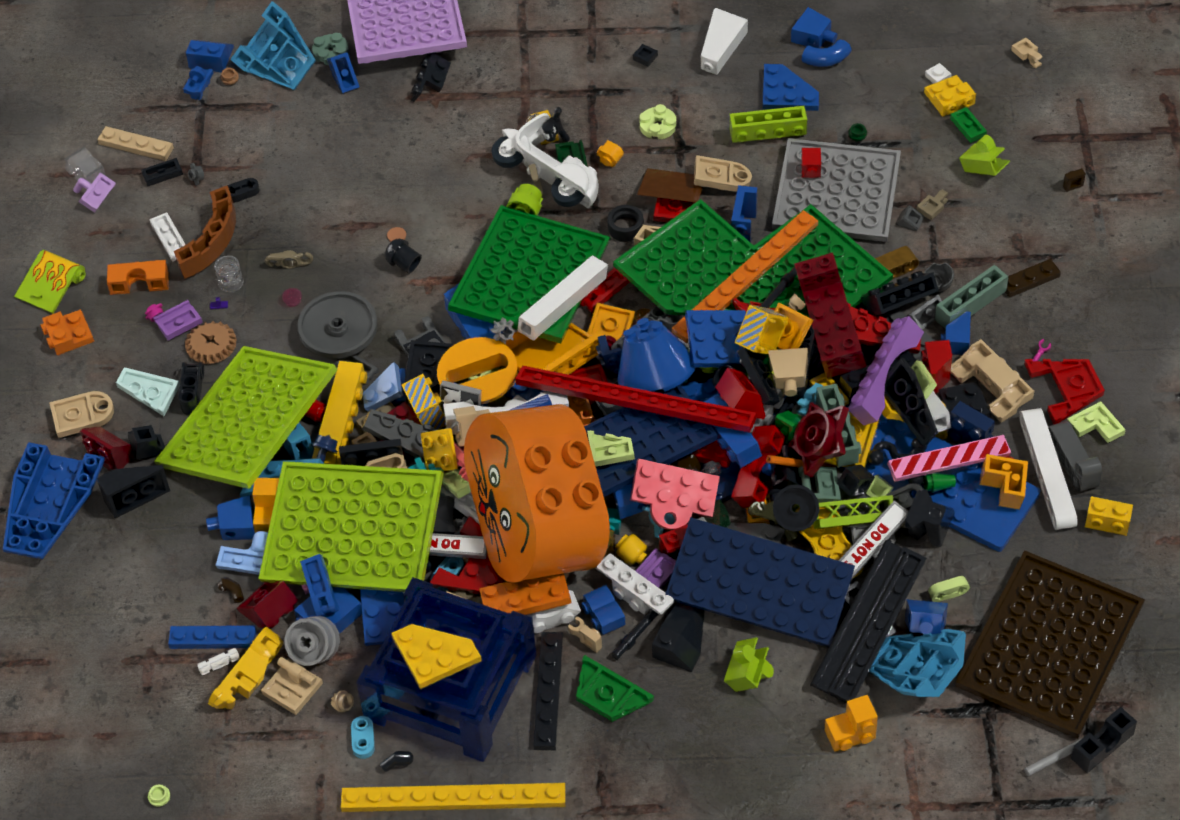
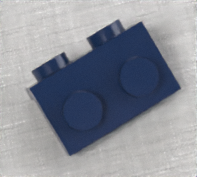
M599 336V345L596 346L602 368L607 369L610 379L618 377L622 349L610 350L606 336Z

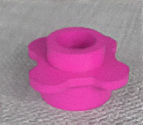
M160 303L149 306L145 312L147 315L145 317L146 320L150 319L151 322H154L153 317L163 313L161 308L163 305Z

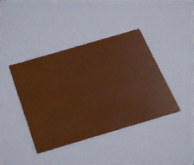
M647 168L637 195L697 202L703 187L694 185V174Z

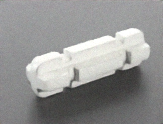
M236 648L228 650L226 654L223 652L208 659V662L198 663L201 675L209 673L211 669L214 671L228 665L229 661L235 662L239 660L240 656Z

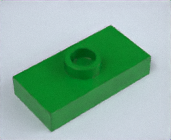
M967 107L951 113V121L970 143L987 135L986 129Z

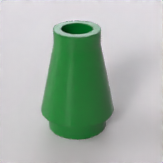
M932 473L924 475L923 485L925 490L927 489V491L934 493L955 487L956 479L954 475Z

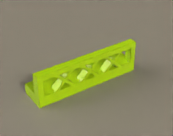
M893 495L819 503V507H825L831 513L825 519H819L818 515L817 520L813 523L814 529L873 523L883 513L876 506L880 501L887 500L889 507L893 502ZM860 503H865L871 508L867 514L862 515L856 510ZM840 505H845L851 510L847 516L842 517L836 512Z

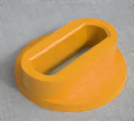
M486 337L466 339L450 347L441 357L437 367L438 382L440 385L443 380L454 383L491 369L505 366L506 368L460 384L482 390L481 404L490 403L506 394L515 384V378L518 375L517 360L511 349L500 341Z

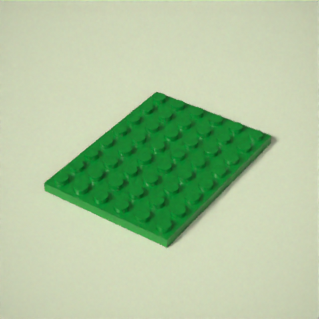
M500 205L448 304V311L494 324V321H501L503 317L507 322L509 320L514 322L512 328L518 331L519 317L592 255L599 260L602 259L610 237ZM581 301L538 337L561 344Z

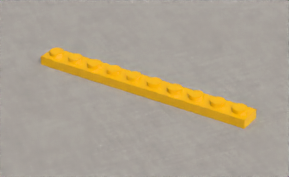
M565 783L342 788L341 796L342 812L566 807Z

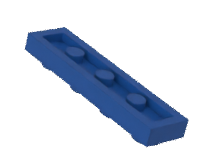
M256 625L171 626L168 645L170 649L249 648L256 638L257 629Z

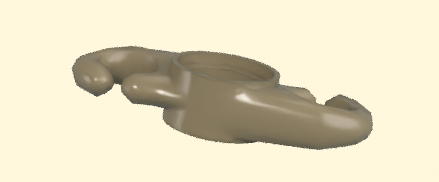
M287 250L268 255L265 263L267 266L273 267L274 264L270 261L275 260L277 261L275 263L276 266L293 269L309 265L314 258L311 253L306 252L305 256L308 259H302L303 253L297 254L294 251ZM291 258V259H294V260H292V261H287V260H285V259Z

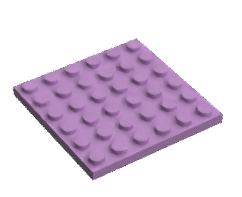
M347 0L358 64L467 47L457 0Z

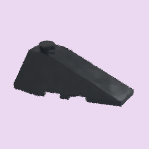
M901 358L886 377L884 396L923 447H926L938 431L915 372L906 360Z
M677 602L661 625L652 643V658L692 672L701 655L705 610Z

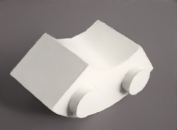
M569 590L571 604L520 616L519 620L523 630L541 633L546 629L572 622L574 617L581 612L574 592Z

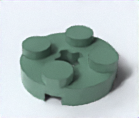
M340 33L316 37L312 46L313 57L317 62L321 61L324 62V65H329L327 58L345 52L349 54L348 42Z

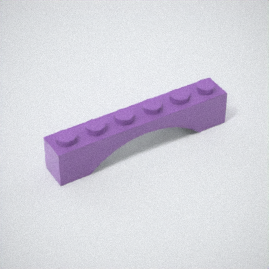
M909 316L901 319L898 318L892 322L891 329L884 337L880 349L876 352L874 361L868 367L866 376L860 382L858 391L851 399L852 402L848 407L849 411L862 425L878 421L885 408V382L891 364L903 351L917 347L924 333Z

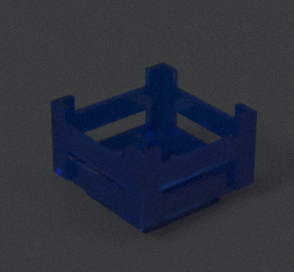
M412 577L403 594L405 602L371 666L365 665L356 682L363 716L369 717L374 724L383 727L387 720L460 745L463 747L465 756L484 762L493 745L492 734L523 671L528 673L535 660L536 646L533 618L515 611L509 614L435 589L432 583ZM414 624L468 638L473 641L481 655L482 661L420 689L395 644L391 633ZM514 653L517 656L508 672V675L490 711L488 712L487 706ZM381 694L457 720L459 728L383 702Z

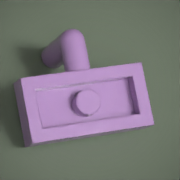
M100 172L92 184L84 178H79L73 190L75 193H80L83 187L87 190L79 202L95 213L116 183Z

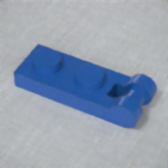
M318 554L300 561L316 615L323 617L327 612L339 611V605L333 593L323 555ZM326 598L327 604L322 605L321 600Z

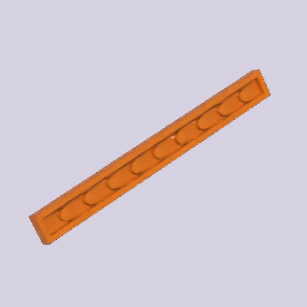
M803 210L692 310H725L732 303V299L738 298L816 228L818 220ZM684 316L672 327V333L687 344L689 341Z

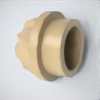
M341 690L338 693H334V696L331 698V705L338 712L349 711L353 706V696L347 691Z

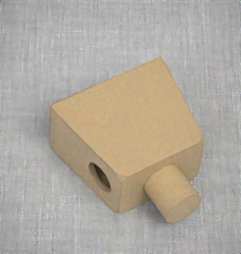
M808 349L769 350V365L775 387L777 389L784 388L786 396H795L797 388L805 386Z

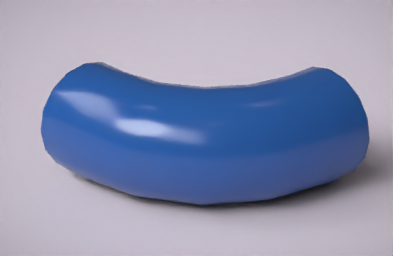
M838 40L833 46L828 48H816L808 45L802 54L801 60L805 64L816 67L832 66L849 56L852 49L845 40Z

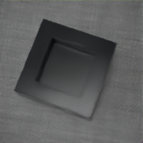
M642 44L633 54V60L649 67L657 58L658 50Z

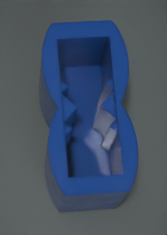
M606 585L583 595V602L581 603L583 611L586 615L590 614L594 629L599 630L602 635L626 625L625 615Z

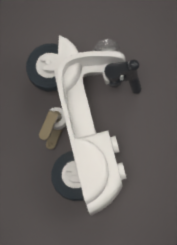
M560 107L555 108L551 118L547 113H535L528 117L526 124L519 130H502L504 137L499 138L492 146L493 159L499 166L512 168L521 162L524 163L527 167L528 175L531 174L534 186L541 191L542 196L544 193L540 178L552 185L551 193L553 199L560 206L572 207L580 203L589 209L593 205L599 188L596 170L591 166H585L577 157L568 156L560 163L535 147L545 139L548 142L554 141L556 134H559L564 142L570 140L569 135L562 126L560 119L562 109Z

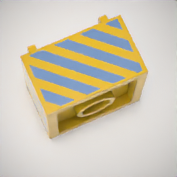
M749 305L735 343L756 353L768 354L769 350H777L784 329L788 325L789 317L770 308Z
M421 374L402 384L422 425H430L434 429L446 426L445 415L439 405L442 401L437 392L433 393L430 385H432V381L429 377L425 378L424 374Z

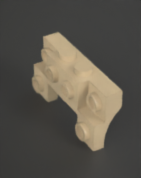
M982 339L972 344L963 356L951 364L950 373L960 383L975 376L997 398L988 405V408L1001 423L1016 414L1020 406L1033 399L1034 390L1020 377L1017 371L1012 370L1006 361L999 357Z

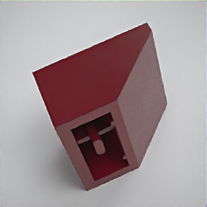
M102 427L82 428L80 431L86 453L105 457L103 466L106 469L124 468L133 459L134 454L131 445Z

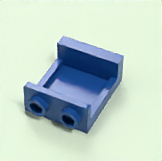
M738 185L731 226L751 243V220L744 219V217L756 218L757 187Z

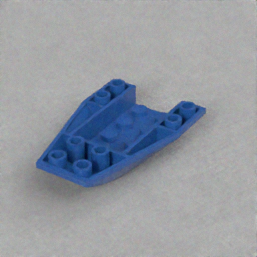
M28 442L13 476L3 551L43 559L90 496L104 464L105 457L85 453L83 460L51 455L46 445Z

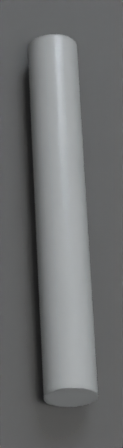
M1081 739L1024 768L1026 775L1031 776L1072 754L1074 745Z

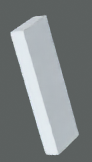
M166 212L149 220L171 261L174 262L176 261L174 251L186 244Z

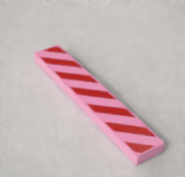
M1000 435L888 461L887 465L894 482L984 462L986 454L1007 457L1010 456L1011 450L1005 436Z

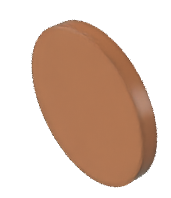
M400 227L392 228L388 231L387 238L390 242L399 238L405 240L406 231Z

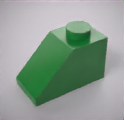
M790 411L779 413L775 417V426L785 436L783 444L787 446L793 439L797 425L802 419L800 415L793 414Z

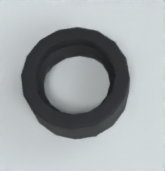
M619 205L609 212L607 218L609 234L619 241L627 242L634 240V237L644 225L642 212L633 205ZM621 218H631L637 222L636 225L630 228H620L614 224Z

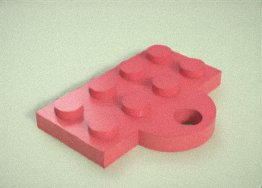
M638 459L630 501L650 505V514L653 521L663 529L674 530L687 524L692 514L707 518L713 517L720 476ZM670 513L674 516V524L670 525L665 522V514Z

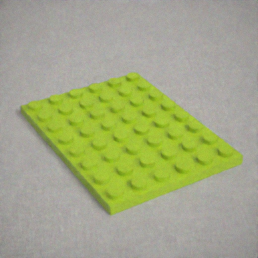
M243 346L156 458L155 464L162 465L164 469L250 489L337 372L335 364Z
M283 461L259 580L269 583L284 581L286 584L307 585L300 561L321 554L323 555L332 587L422 593L444 473L440 470Z

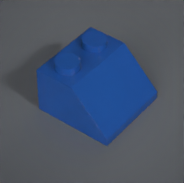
M191 40L186 51L189 68L193 69L199 66L203 69H213L214 72H222L226 69L234 44Z

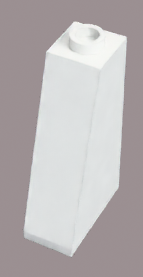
M718 8L714 9L701 53V69L716 75L720 72L748 33L747 19Z

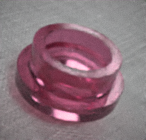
M289 288L283 292L282 299L286 305L294 307L300 303L302 294L296 288Z

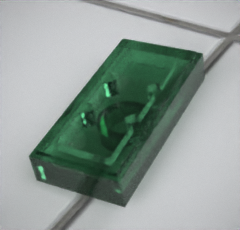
M720 499L715 500L713 524L728 528L731 525L728 511Z

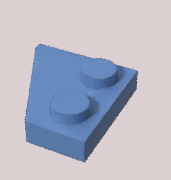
M395 362L391 363L363 392L364 409L368 412L403 396L399 366Z

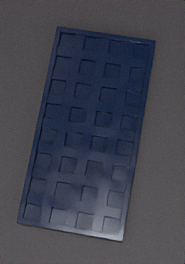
M681 385L665 392L663 389L655 391L657 393L690 399ZM622 407L584 426L587 437V431L591 430L596 435L605 436L607 433L616 437H628L632 441L634 460L596 466L604 497L633 483L638 459L669 465L718 439L717 433L710 424Z
M690 517L665 595L671 596L675 602L830 647L855 565Z

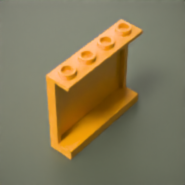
M571 323L561 344L539 337L533 341L517 331L512 336L514 340H506L505 345L511 349L516 357L518 372L523 365L569 375L598 355L596 346L599 345L598 337L603 336V334L598 331L591 336Z

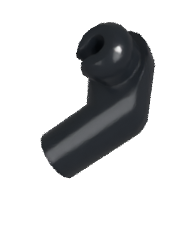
M396 751L381 762L380 766L385 772H388L394 766L410 765L414 757L409 751Z

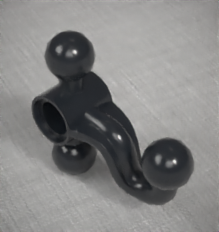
M916 437L911 442L912 451L909 454H899L893 443L881 441L868 454V461L874 466L882 464L884 455L881 450L883 449L889 451L892 459L924 453L927 446L923 447ZM924 476L909 478L908 482L909 484L915 483L921 486L924 482Z

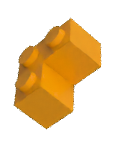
M986 454L981 467L980 485L1000 488L999 506L1020 510L1025 498L1028 461Z
M257 478L254 482L252 496L255 504L253 519L255 533L258 531H269L279 478Z
M868 695L847 701L845 713L825 719L824 730L834 752L839 750L846 751L854 745L867 744L876 739L878 716Z

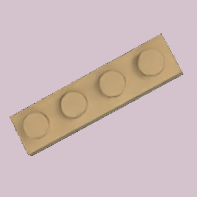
M105 126L98 138L99 145L163 161L168 159L174 148L173 143L107 126Z

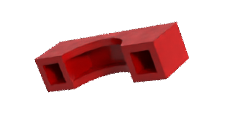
M775 425L754 426L752 436L758 442L762 456L740 469L731 496L742 508H750L754 502L765 501L768 488L760 481V472L766 463L768 455L776 456L780 454L785 438Z

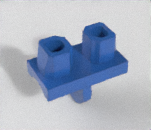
M199 66L191 69L189 72L190 77L183 88L184 93L190 94L192 99L201 100L203 91L210 84L213 69H203Z

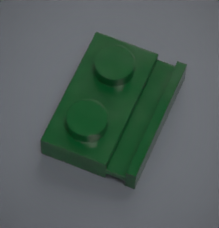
M579 140L578 143L572 141L555 144L558 162L562 163L568 156H571L573 158L577 157L588 167L582 140Z

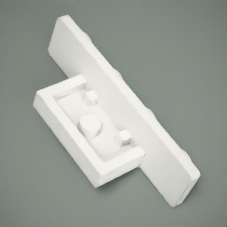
M608 554L597 566L598 571L612 580L614 595L618 599H623L629 603L630 607L635 611H640L646 615L651 608L659 615H662L674 603V599L671 596L665 595L664 591L612 554Z

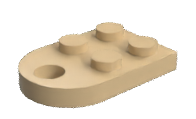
M696 155L694 185L728 191H737L738 185H750L752 174L744 165L733 161Z
M91 391L50 402L58 438L79 433L82 428L101 427L108 423L114 414L111 398L99 391ZM101 405H108L105 409H98Z

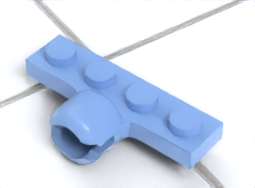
M256 532L253 536L251 547L247 550L221 546L216 567L218 569L259 575L268 532Z

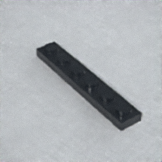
M541 632L534 750L556 751L563 632Z

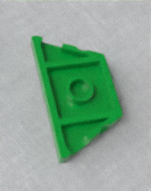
M586 655L583 656L576 701L612 722L654 701V695Z

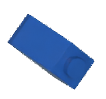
M347 52L327 58L332 76L342 93L359 88Z
M969 311L946 325L945 334H941V341H950L951 351L954 355H964L969 349L971 312Z

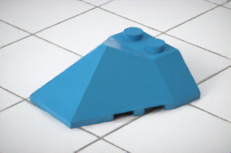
M271 1L261 15L265 18L261 27L247 46H239L230 60L243 71L295 90L316 60L287 12Z
M943 629L941 633L923 634V636L914 637L913 634L890 636L885 640L869 672L901 694L916 697H939L963 667L966 634L964 631Z

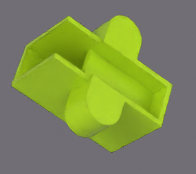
M984 135L959 157L965 172L996 176L1010 162V160L996 158L1005 148L996 147L994 140L989 135Z
M757 637L736 642L724 678V682L735 692L758 688L761 679L773 676V667L766 660L769 648L755 649Z

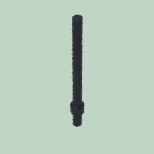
M795 266L780 279L778 286L759 307L769 308L786 287L788 288L793 284L794 278L797 276Z
M651 610L630 634H626L620 641L621 644L612 653V657L618 660L627 649L630 650L635 645V640L659 614Z

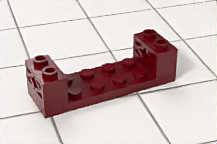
M833 252L795 263V269L809 317L813 319L812 328L814 329L826 377L830 378L865 368V360Z

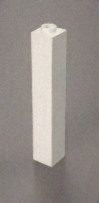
M592 255L519 317L518 332L534 341L606 279L608 264Z

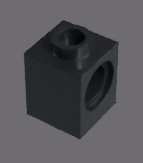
M862 465L849 466L844 469L837 484L849 496L866 494L875 477Z

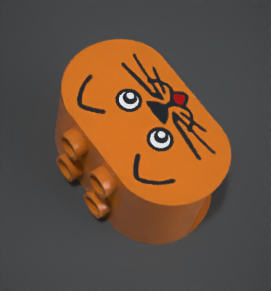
M555 404L486 413L475 418L465 438L464 463L487 554L496 573L502 579L515 583L527 579L574 571H586L597 567L603 560L608 547L610 533L609 515L587 433L578 415L566 405Z

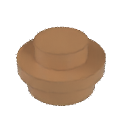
M233 68L224 69L220 76L221 82L226 85L236 83L239 79L237 71Z

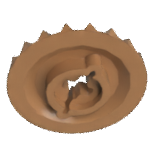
M214 321L211 323L204 322V325L201 326L197 324V328L191 329V333L187 334V339L185 340L186 352L194 361L203 362L204 364L223 361L234 351L237 343L236 335L233 329L229 328L228 324L224 325L221 321L219 323ZM214 339V343L209 342V343L207 344V340H210V341H211V340Z

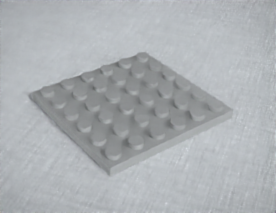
M788 138L772 229L779 228L812 204L850 238L888 242L901 151ZM802 148H821V178H802Z

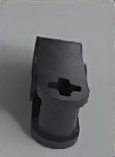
M182 362L178 398L181 410L186 415H190L200 403L204 379L203 362H199V364Z

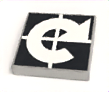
M443 380L440 385V399L442 401L440 408L444 413L443 404L463 401L481 406L482 390Z

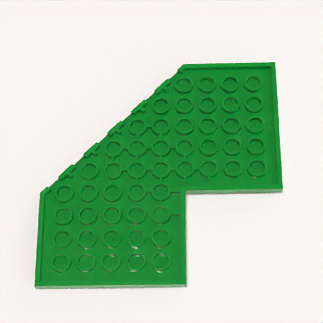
M700 199L614 260L613 266L665 314L685 315L686 310L695 308L797 215L753 245ZM810 204L804 211L818 220V226L737 299L740 302L749 304L750 301L763 303L778 286L780 279L792 270L795 263L832 252L847 302L853 308L862 303L861 297L867 295L868 290L874 288L881 289L882 285L893 280V274ZM798 276L794 278L793 284L788 288L786 287L769 308H776L778 303L788 307L789 299L794 294L805 303ZM731 303L725 310L736 309ZM807 306L797 311L809 317Z

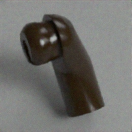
M228 577L221 578V581L217 584L218 589L223 592L228 589L231 591L235 603L242 602L244 596L240 584Z

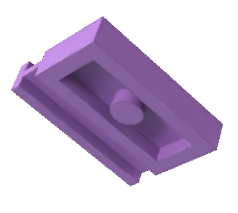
M188 300L153 317L154 322L167 340L202 323L200 315Z
M655 548L635 571L662 589L671 579L676 560L665 553H660Z

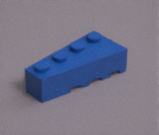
M459 284L444 293L445 308L455 325L460 329L464 339L476 337L493 339L496 334L491 332L490 329H493L495 324L448 311V304Z

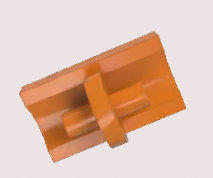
M567 395L569 408L578 415L584 426L595 421L588 399Z

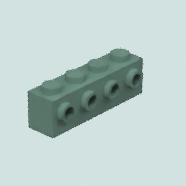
M993 265L937 304L935 320L946 329V325L965 312H971L972 316L1006 292L1008 276L996 265Z
M837 384L816 388V404L825 411L844 406V397L842 393L840 394ZM848 411L842 430L846 454L835 457L838 467L858 463L859 454H862L861 445L856 440L855 428L853 425L851 426Z

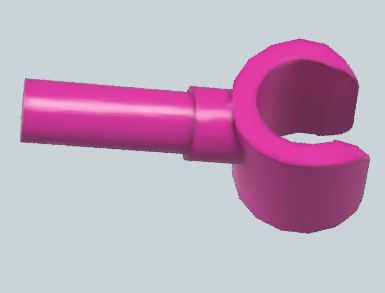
M1040 340L1039 350L1033 361H1038L1044 352L1050 351L1051 343L1047 348H1042L1045 340Z

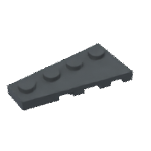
M373 409L367 413L361 428L383 441L401 439L403 452L415 458L420 457L424 463L421 433L438 430L430 425H420L412 420L398 419L394 415Z

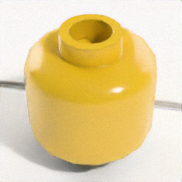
M625 534L615 546L618 557L628 565H634L636 562L641 564L647 557L645 553L647 545L634 534L629 536Z

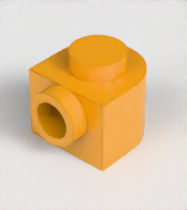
M609 140L597 150L600 162L608 167H614L624 155L622 148Z

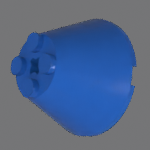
M642 318L637 321L636 325L623 332L624 341L617 378L619 385L647 391L663 389L665 392L683 383L694 372L696 367H692L690 349L667 329L662 322L649 321L648 318Z

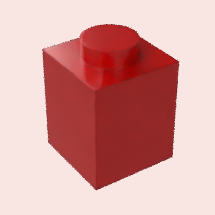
M802 148V178H821V148Z

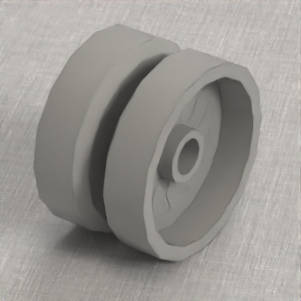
M322 616L302 618L292 623L287 629L284 638L285 649L289 657L300 665L311 666L323 663L331 659L338 651L340 644L339 632L335 624L328 618Z

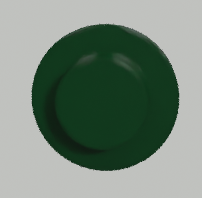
M856 123L849 129L848 136L854 141H862L867 137V130L864 125Z

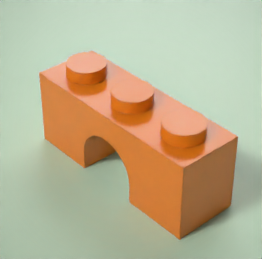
M166 260L107 265V285L110 295L130 293V286L139 280L147 282L149 292L169 290V271Z

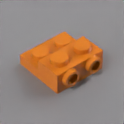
M81 309L64 316L60 311L42 318L43 324H40L44 335L48 334L49 338H46L49 348H54L57 355L94 342Z

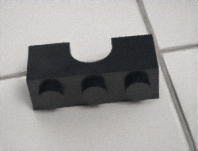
M1122 707L1118 708L1105 719L1103 727L1096 735L1093 736L1091 733H1088L1074 745L1071 759L1086 773H1089L1134 735L1137 721Z

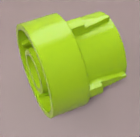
M522 184L511 194L506 207L538 216L542 207V193L534 185Z

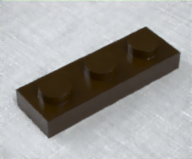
M1048 259L1009 275L1005 293L1009 298L1059 278L1061 271L1052 259Z

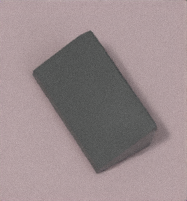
M936 295L906 316H909L921 329H924L935 321L936 305L942 299L939 295Z

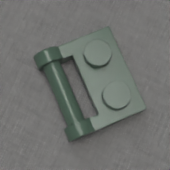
M803 466L798 468V475L801 477L802 486L808 487L811 490L810 478L804 475ZM821 466L814 474L817 490L815 495L819 503L841 501L836 467Z

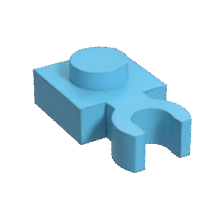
M815 383L806 390L804 399L801 398L797 402L801 406L797 411L798 414L805 416L810 403L816 404V388L823 385Z

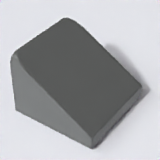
M909 205L901 212L896 224L917 231L924 216Z

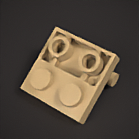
M280 657L277 665L281 667L261 689L262 695L297 715L321 687L323 681L290 659L286 660Z

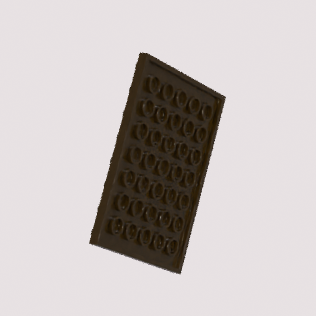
M1024 550L955 682V687L1079 739L1144 605L1145 599Z

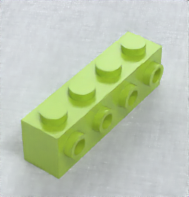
M796 106L730 114L732 143L807 135L805 107Z

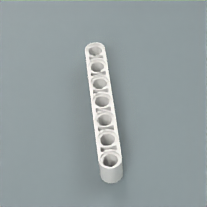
M1041 408L1020 411V424L1055 530L1077 527L1076 511Z

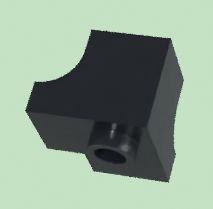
M152 425L132 428L128 432V440L135 459L159 456L165 448L161 434H155Z

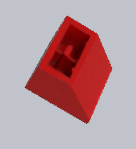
M949 340L925 342L924 350H921V360L937 384L933 390L935 394L950 381L952 351Z
M727 368L715 387L720 393V397L729 407L755 412L756 418L764 420L766 416L761 395L744 372Z

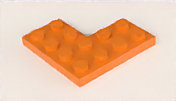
M564 573L527 579L515 583L507 581L479 588L488 624L572 603Z

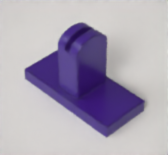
M216 297V302H210V310L228 308V301H221L220 297Z

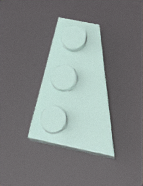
M125 367L116 381L119 389L165 416L180 387L178 380Z

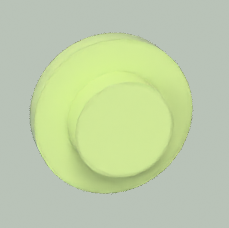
M154 785L148 792L150 804L156 807L167 804L170 800L169 789L163 785Z

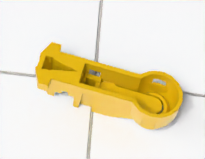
M265 627L218 688L213 691L208 704L216 709H233L236 701L233 695L236 693L249 699L254 690L263 681L267 666L275 658L283 645L279 635Z

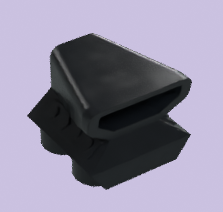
M927 489L919 490L915 495L906 518L905 528L908 529V535L914 536L916 540H919L928 533L931 544L941 547L953 519L954 510L951 507L933 502Z

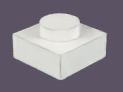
M939 63L926 70L925 77L934 84L950 78L951 73Z

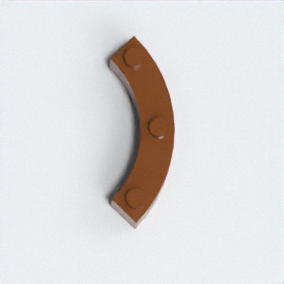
M228 186L210 192L213 215L203 229V234L196 241L192 240L174 251L184 279L195 275L213 263L228 246L233 236L236 225V212Z

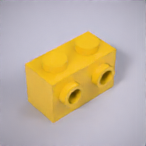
M1091 496L1085 527L1127 536L1133 505Z

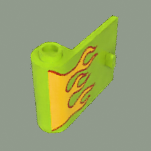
M42 250L37 255L14 297L54 314L71 282L78 284L84 280L86 276L85 267L47 250Z

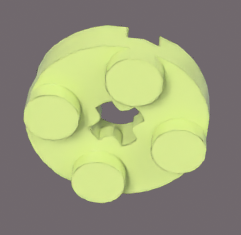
M659 104L640 114V130L646 137L652 138L653 136L658 137V139H665L675 132L676 116L666 106Z

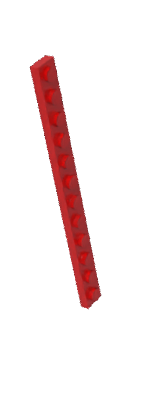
M523 365L515 378L516 385L749 433L756 421V413Z

